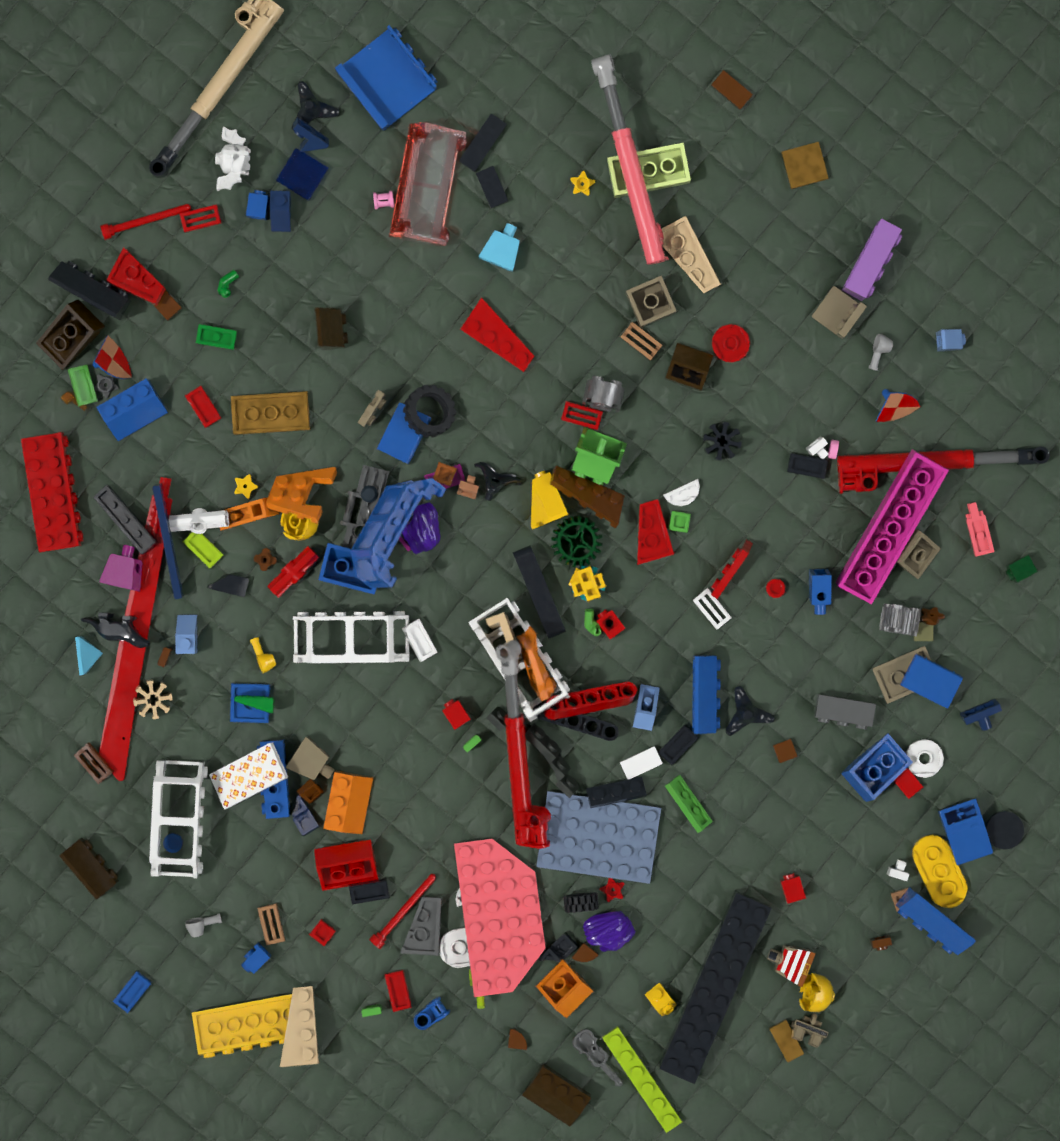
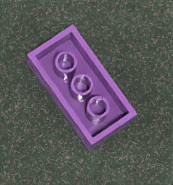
M883 219L877 222L842 288L843 292L860 301L865 298L868 299L875 289L873 283L881 278L884 272L882 266L890 261L893 255L891 249L899 244L902 235H900L902 229Z

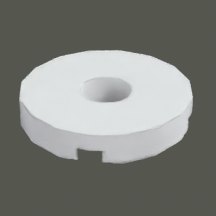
M917 740L906 751L907 756L913 761L908 769L918 777H931L943 766V752L931 740ZM922 753L929 755L930 759L926 764H922L919 761Z

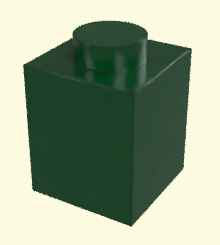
M1024 555L1006 565L1008 570L1005 571L1009 580H1014L1015 583L1038 572L1029 555Z

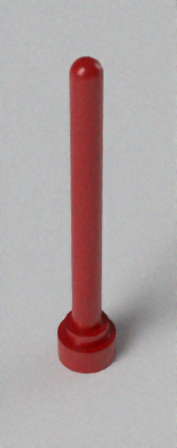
M184 204L113 226L106 223L100 225L104 240L112 238L117 232L188 212L191 210V206Z
M430 874L380 933L377 932V934L371 936L369 940L377 948L381 949L386 944L387 935L436 880L435 874Z

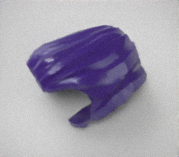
M431 503L416 506L412 520L409 524H406L402 532L404 539L415 554L433 549L441 538L438 513Z
M621 911L595 914L583 923L587 942L593 946H601L599 948L603 952L620 949L625 943L630 941L636 932L630 919Z

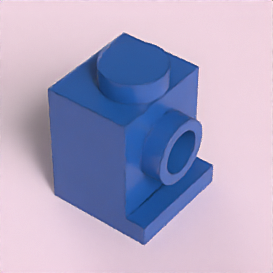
M259 942L254 946L256 950L251 949L244 956L246 960L241 964L248 973L251 971L254 974L272 956Z

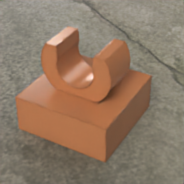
M468 475L466 482L460 481L457 494L476 499L479 486L474 485L476 477Z

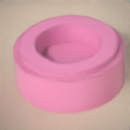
M832 439L830 441L828 458L836 459L838 440Z

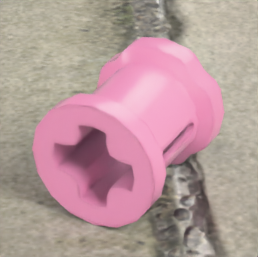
M393 191L382 194L373 192L375 210L379 207L387 206L394 208Z

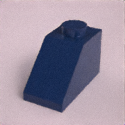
M270 191L271 232H291L290 191Z

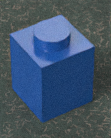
M254 190V193H249L246 211L247 218L267 220L270 197L265 195L266 192Z

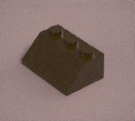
M80 838L59 856L97 900L119 882L117 879L118 875L112 868L109 869L104 864L106 860L101 854H96L92 848L94 846L88 839Z
M542 1063L522 1096L568 1126H571L580 1116L591 1099L589 1092Z

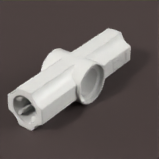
M197 508L193 510L192 514L171 515L169 517V527L171 532L191 530L193 533L202 534L208 528L229 527V514L227 510L207 512L205 509Z

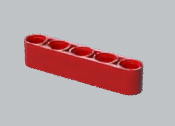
M623 682L568 693L570 696L568 699L563 698L552 705L557 710L549 707L544 710V714L548 719L555 720L626 706L633 702L637 688L631 682ZM623 692H629L630 695H625ZM559 695L550 697L547 703ZM605 695L611 696L612 699L606 698ZM587 699H592L594 703L588 702ZM572 702L576 706H570L568 703Z

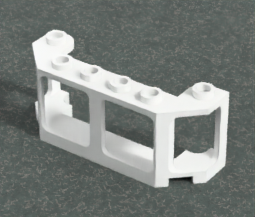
M508 598L468 622L504 680L501 661L497 658L496 650L493 646V641L504 635L500 627L492 633L486 634L478 622L504 605H508L514 614V618L510 621L512 629L522 626L523 630L526 631L530 626L527 620L522 621L517 613L520 609L515 601L510 602ZM538 638V656L544 661L557 683V688L554 689V693L551 696L558 691L563 693L533 711V708L542 701L539 697L531 702L527 701L518 687L519 704L530 722L535 720L539 713L563 698L568 699L570 697L567 693L570 691L565 681L561 682L559 680L563 677L557 668L553 670L550 663L553 661L548 653H542L540 647L543 645ZM524 660L520 661L518 664L519 672L526 668Z
M393 611V615L385 616V612H373V616H365V612H354V616H346V612H335V616H327V612H316L315 616H309V612H297V616H293V663L408 662L410 659L409 641L407 638L406 653H394V621L396 619H405L406 625H408L409 615H405V611ZM298 620L306 622V654H298ZM344 620L346 623V653L314 655L313 621ZM355 620H385L387 622L386 654L354 653Z
M157 760L156 776H154L150 840L151 876L165 875L198 878L199 874L203 872V862H200L198 856L201 857L202 845H199V837L203 835V826H200V818L204 816V806H201V799H204L205 787H202V782L208 775V767L205 766V762ZM166 764L198 765V775L196 778L166 777ZM163 784H184L196 787L195 815L193 818L162 816ZM161 825L192 826L194 828L193 856L191 859L161 858ZM161 864L190 865L193 868V873L161 871Z

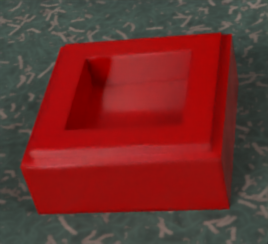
M321 919L309 935L325 946L336 930Z

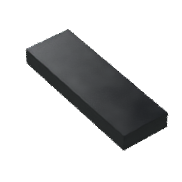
M491 113L459 162L475 172L507 124Z

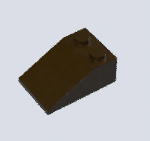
M78 299L65 306L36 344L64 370L98 336L105 325Z
M315 308L319 348L321 350L345 348V344H348V334L343 329V325L346 324V314L337 308Z

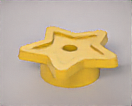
M582 171L579 177L570 178L575 185L573 194L583 192L587 196L590 194L589 187L595 183V180L588 179L585 171Z
M248 474L244 479L235 478L237 488L234 494H243L247 499H250L251 491L258 488V485L252 482L251 475Z

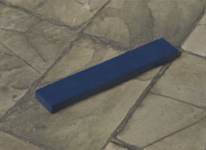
M155 484L152 489L174 599H181L184 595L162 484Z

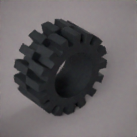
M596 892L577 893L563 897L565 912L576 913L599 909L598 893Z

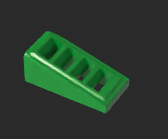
M237 695L235 697V701L268 713H274V697Z

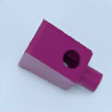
M123 545L121 556L110 554L99 582L140 592L142 561L132 558L135 547Z

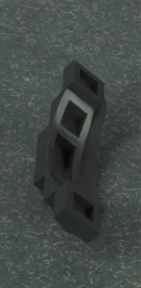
M497 706L487 719L499 731L506 729L505 715L507 713ZM524 721L526 740L535 746L546 758L557 777L558 782L556 786L570 798L580 786L573 777L567 774L571 768L562 758L560 753L562 750L555 741L545 734L542 728L538 727L535 723L531 725Z

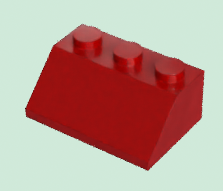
M371 840L314 849L316 869L322 891L347 887L349 884L379 880Z

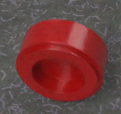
M772 579L766 585V592L770 597L779 598L785 592V584L779 579Z

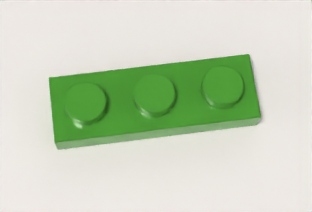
M681 775L676 776L665 785L697 833L713 822Z

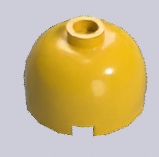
M290 512L289 514L282 513L280 522L281 526L284 527V535L288 539L299 541L312 537L316 533L319 522H311L309 518H297L296 514Z
M811 973L812 975H807L803 987H800V992H803V999L799 998L800 1006L804 1011L821 1012L827 1009L831 1002H833L835 993L831 982L825 976Z

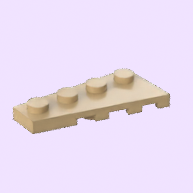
M687 216L662 228L664 237L662 246L703 293L721 285Z
M313 986L293 988L280 1067L319 1064Z

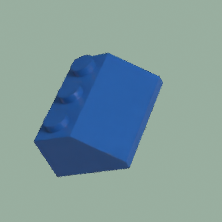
M147 378L96 407L117 441L122 440L168 413L153 385Z
M332 543L327 544L318 580L375 594L377 588H370L356 578L351 548Z

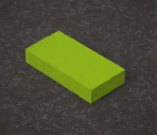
M192 532L183 541L210 569L223 556L203 534Z

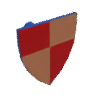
M107 335L93 362V366L102 369L105 373L115 378H132L130 366L124 353L115 341Z
M888 389L882 391V395L886 401L876 422L893 421L903 418L921 406L917 399L910 394L889 392Z

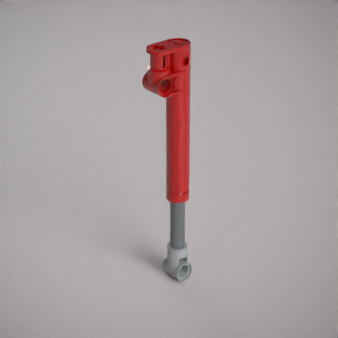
M510 640L497 647L496 656L501 661V670L505 677L508 714L505 715L515 841L519 846L542 849L550 846L546 831L548 830V822L551 820V814L545 807L531 805L524 714L520 713L517 674L519 673L518 656L521 653V646L517 641Z

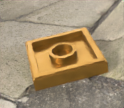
M819 142L781 152L791 189L829 179Z

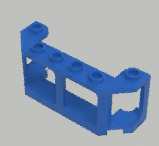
M433 478L416 482L409 480L386 486L351 549L357 579L370 588L393 587L397 578L390 576L389 570L394 565L387 561L391 551L422 497L426 500H430L432 494L442 497L446 491L445 487Z

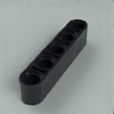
M531 545L513 552L548 639L565 633L566 630Z
M542 701V702L539 703V704H540L541 706H543V705H545L547 702ZM550 706L553 710L557 709L555 706ZM544 711L537 715V719L607 741H613L619 735V730L615 724L585 714L576 715L579 718V722L574 726L568 723L569 717L551 720L545 716ZM595 721L597 723L596 730H587V723ZM613 727L615 729L614 736L607 737L604 733L605 729Z

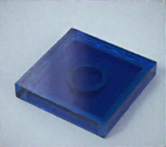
M295 148L276 181L309 201L329 168Z

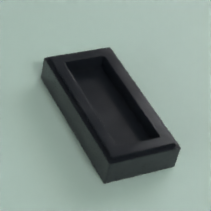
M494 166L476 173L491 209L509 202Z
M790 453L787 472L825 479L828 460Z
M683 725L658 753L672 766L698 737Z
M387 878L349 884L352 905L390 898Z

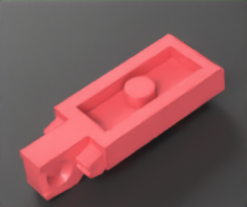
M976 502L968 503L969 514L965 515V520L975 557L994 552L983 510L978 511Z

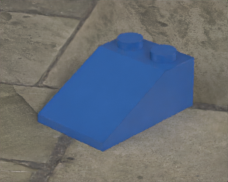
M887 733L855 759L841 774L864 801L868 802L874 800L913 761Z

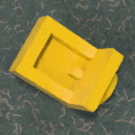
M660 983L644 994L661 1016L670 1014L674 1007L677 1006L676 1002Z

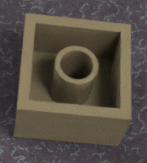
M662 276L625 292L640 328L676 313V308Z

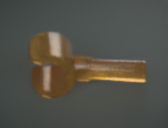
M66 392L61 396V399L67 405L72 401L78 406L76 398L71 392ZM85 405L80 406V408L84 411L87 409Z

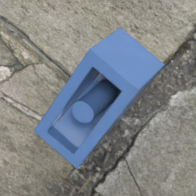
M961 329L940 330L936 332L937 352L961 350L963 345L966 344L965 334H962Z
M178 615L176 654H196L197 615Z
M640 685L633 727L652 731L659 695L658 687Z

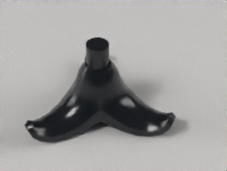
M304 81L298 83L301 107L297 117L309 124L315 118H332L339 115L338 108L318 101Z
M485 462L474 464L475 468H480L484 474L487 491L484 498L488 501H491L493 495L505 485L510 483L522 484L520 478L512 473L498 474L490 464Z
M742 686L735 688L736 713L726 728V734L732 736L750 723L774 722V715L755 707Z

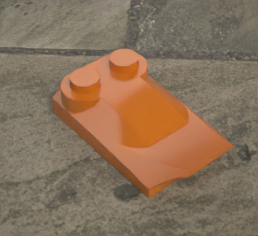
M529 626L522 635L517 636V640L521 646V654L530 685L540 700L543 701L548 699L557 687L554 678L550 677L548 670H546L544 663L538 656L536 632Z

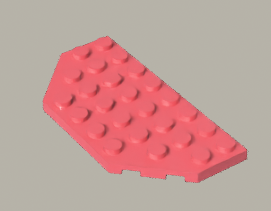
M493 839L454 844L474 997L513 992L545 950L535 871Z

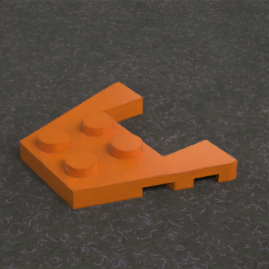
M336 467L276 476L266 501L267 508L285 514L290 512L296 514L297 518H309L311 522L318 523L322 514V507L305 504L314 483L333 484L337 474Z

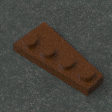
M557 465L555 466L550 481L553 487L568 497L577 499L584 508L589 507L595 511L597 517L600 519L605 518L611 522L610 526L613 528L619 525L625 495L587 478L576 476L575 473Z

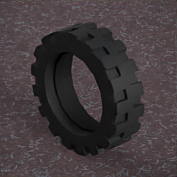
M423 385L413 391L406 399L405 407L403 408L404 418L406 422L408 421L409 428L414 429L416 434H422L423 437L427 438L429 436L431 438L437 437L448 430L451 424L454 423V416L456 415V409H454L455 402L451 400L449 393L444 392L445 389L437 388L436 385ZM421 397L433 398L441 405L444 414L443 420L439 425H428L417 415L416 403Z

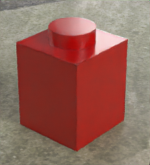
M451 699L444 704L445 708L442 711L454 730L471 720L459 699L457 701Z
M794 873L783 875L784 879H780L787 904L806 899L800 876Z

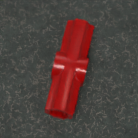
M307 546L281 570V573L267 587L279 598L292 584H296L320 557Z

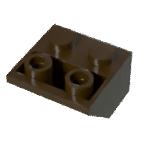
M677 343L665 380L701 392L713 355Z

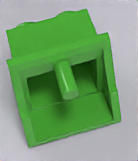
M584 427L575 450L578 453L572 470L575 471L576 476L582 478L589 476L597 484H608L615 467H619L627 443Z

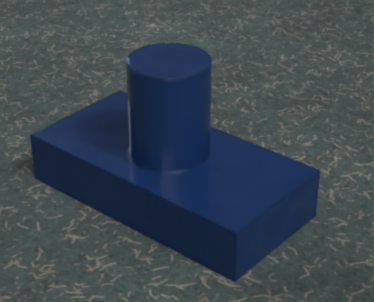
M992 699L961 712L960 716L966 725L978 721L981 730L985 731L992 727L989 716L1002 711L998 701Z

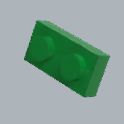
M199 324L196 344L234 350L237 331Z

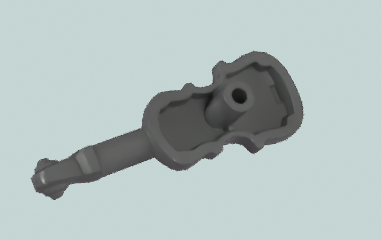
M587 1029L578 1032L572 1040L573 1047L579 1051V1054L584 1053L592 1066L601 1067L609 1078L615 1082V1086H622L623 1080L607 1064L608 1054L602 1047L597 1046V1038L594 1037L593 1033Z

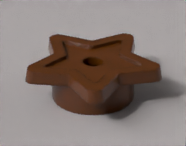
M937 607L930 610L924 608L921 610L923 613L921 621L928 625H936L939 623V619L945 618L944 614L938 612Z

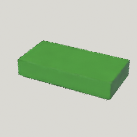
M88 365L68 369L78 407L98 402Z

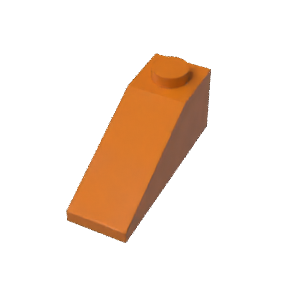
M268 497L225 509L229 514V527H220V530L279 515V512L267 508L266 501Z

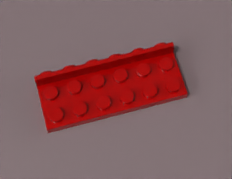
M57 432L21 439L38 551L46 552L82 546L81 542H84L82 530L79 531L78 523H81L79 511L76 512L75 504H78L76 492L73 493L72 485H75L73 473L70 474L69 466H72L70 454L67 455L66 447H69L67 435L64 436V432Z

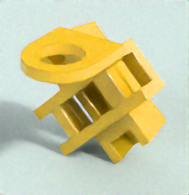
M591 566L581 570L576 568L568 584L572 587L573 596L577 597L585 594L587 602L601 598L598 589L606 587L602 577L603 574L593 575Z

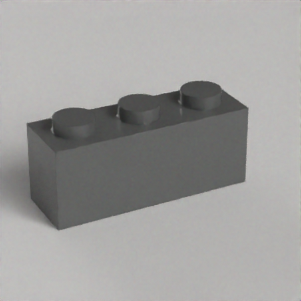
M817 694L814 717L818 718L819 722L829 723L830 720L837 721V725L848 726V723L856 724V728L867 730V726H873L876 704Z

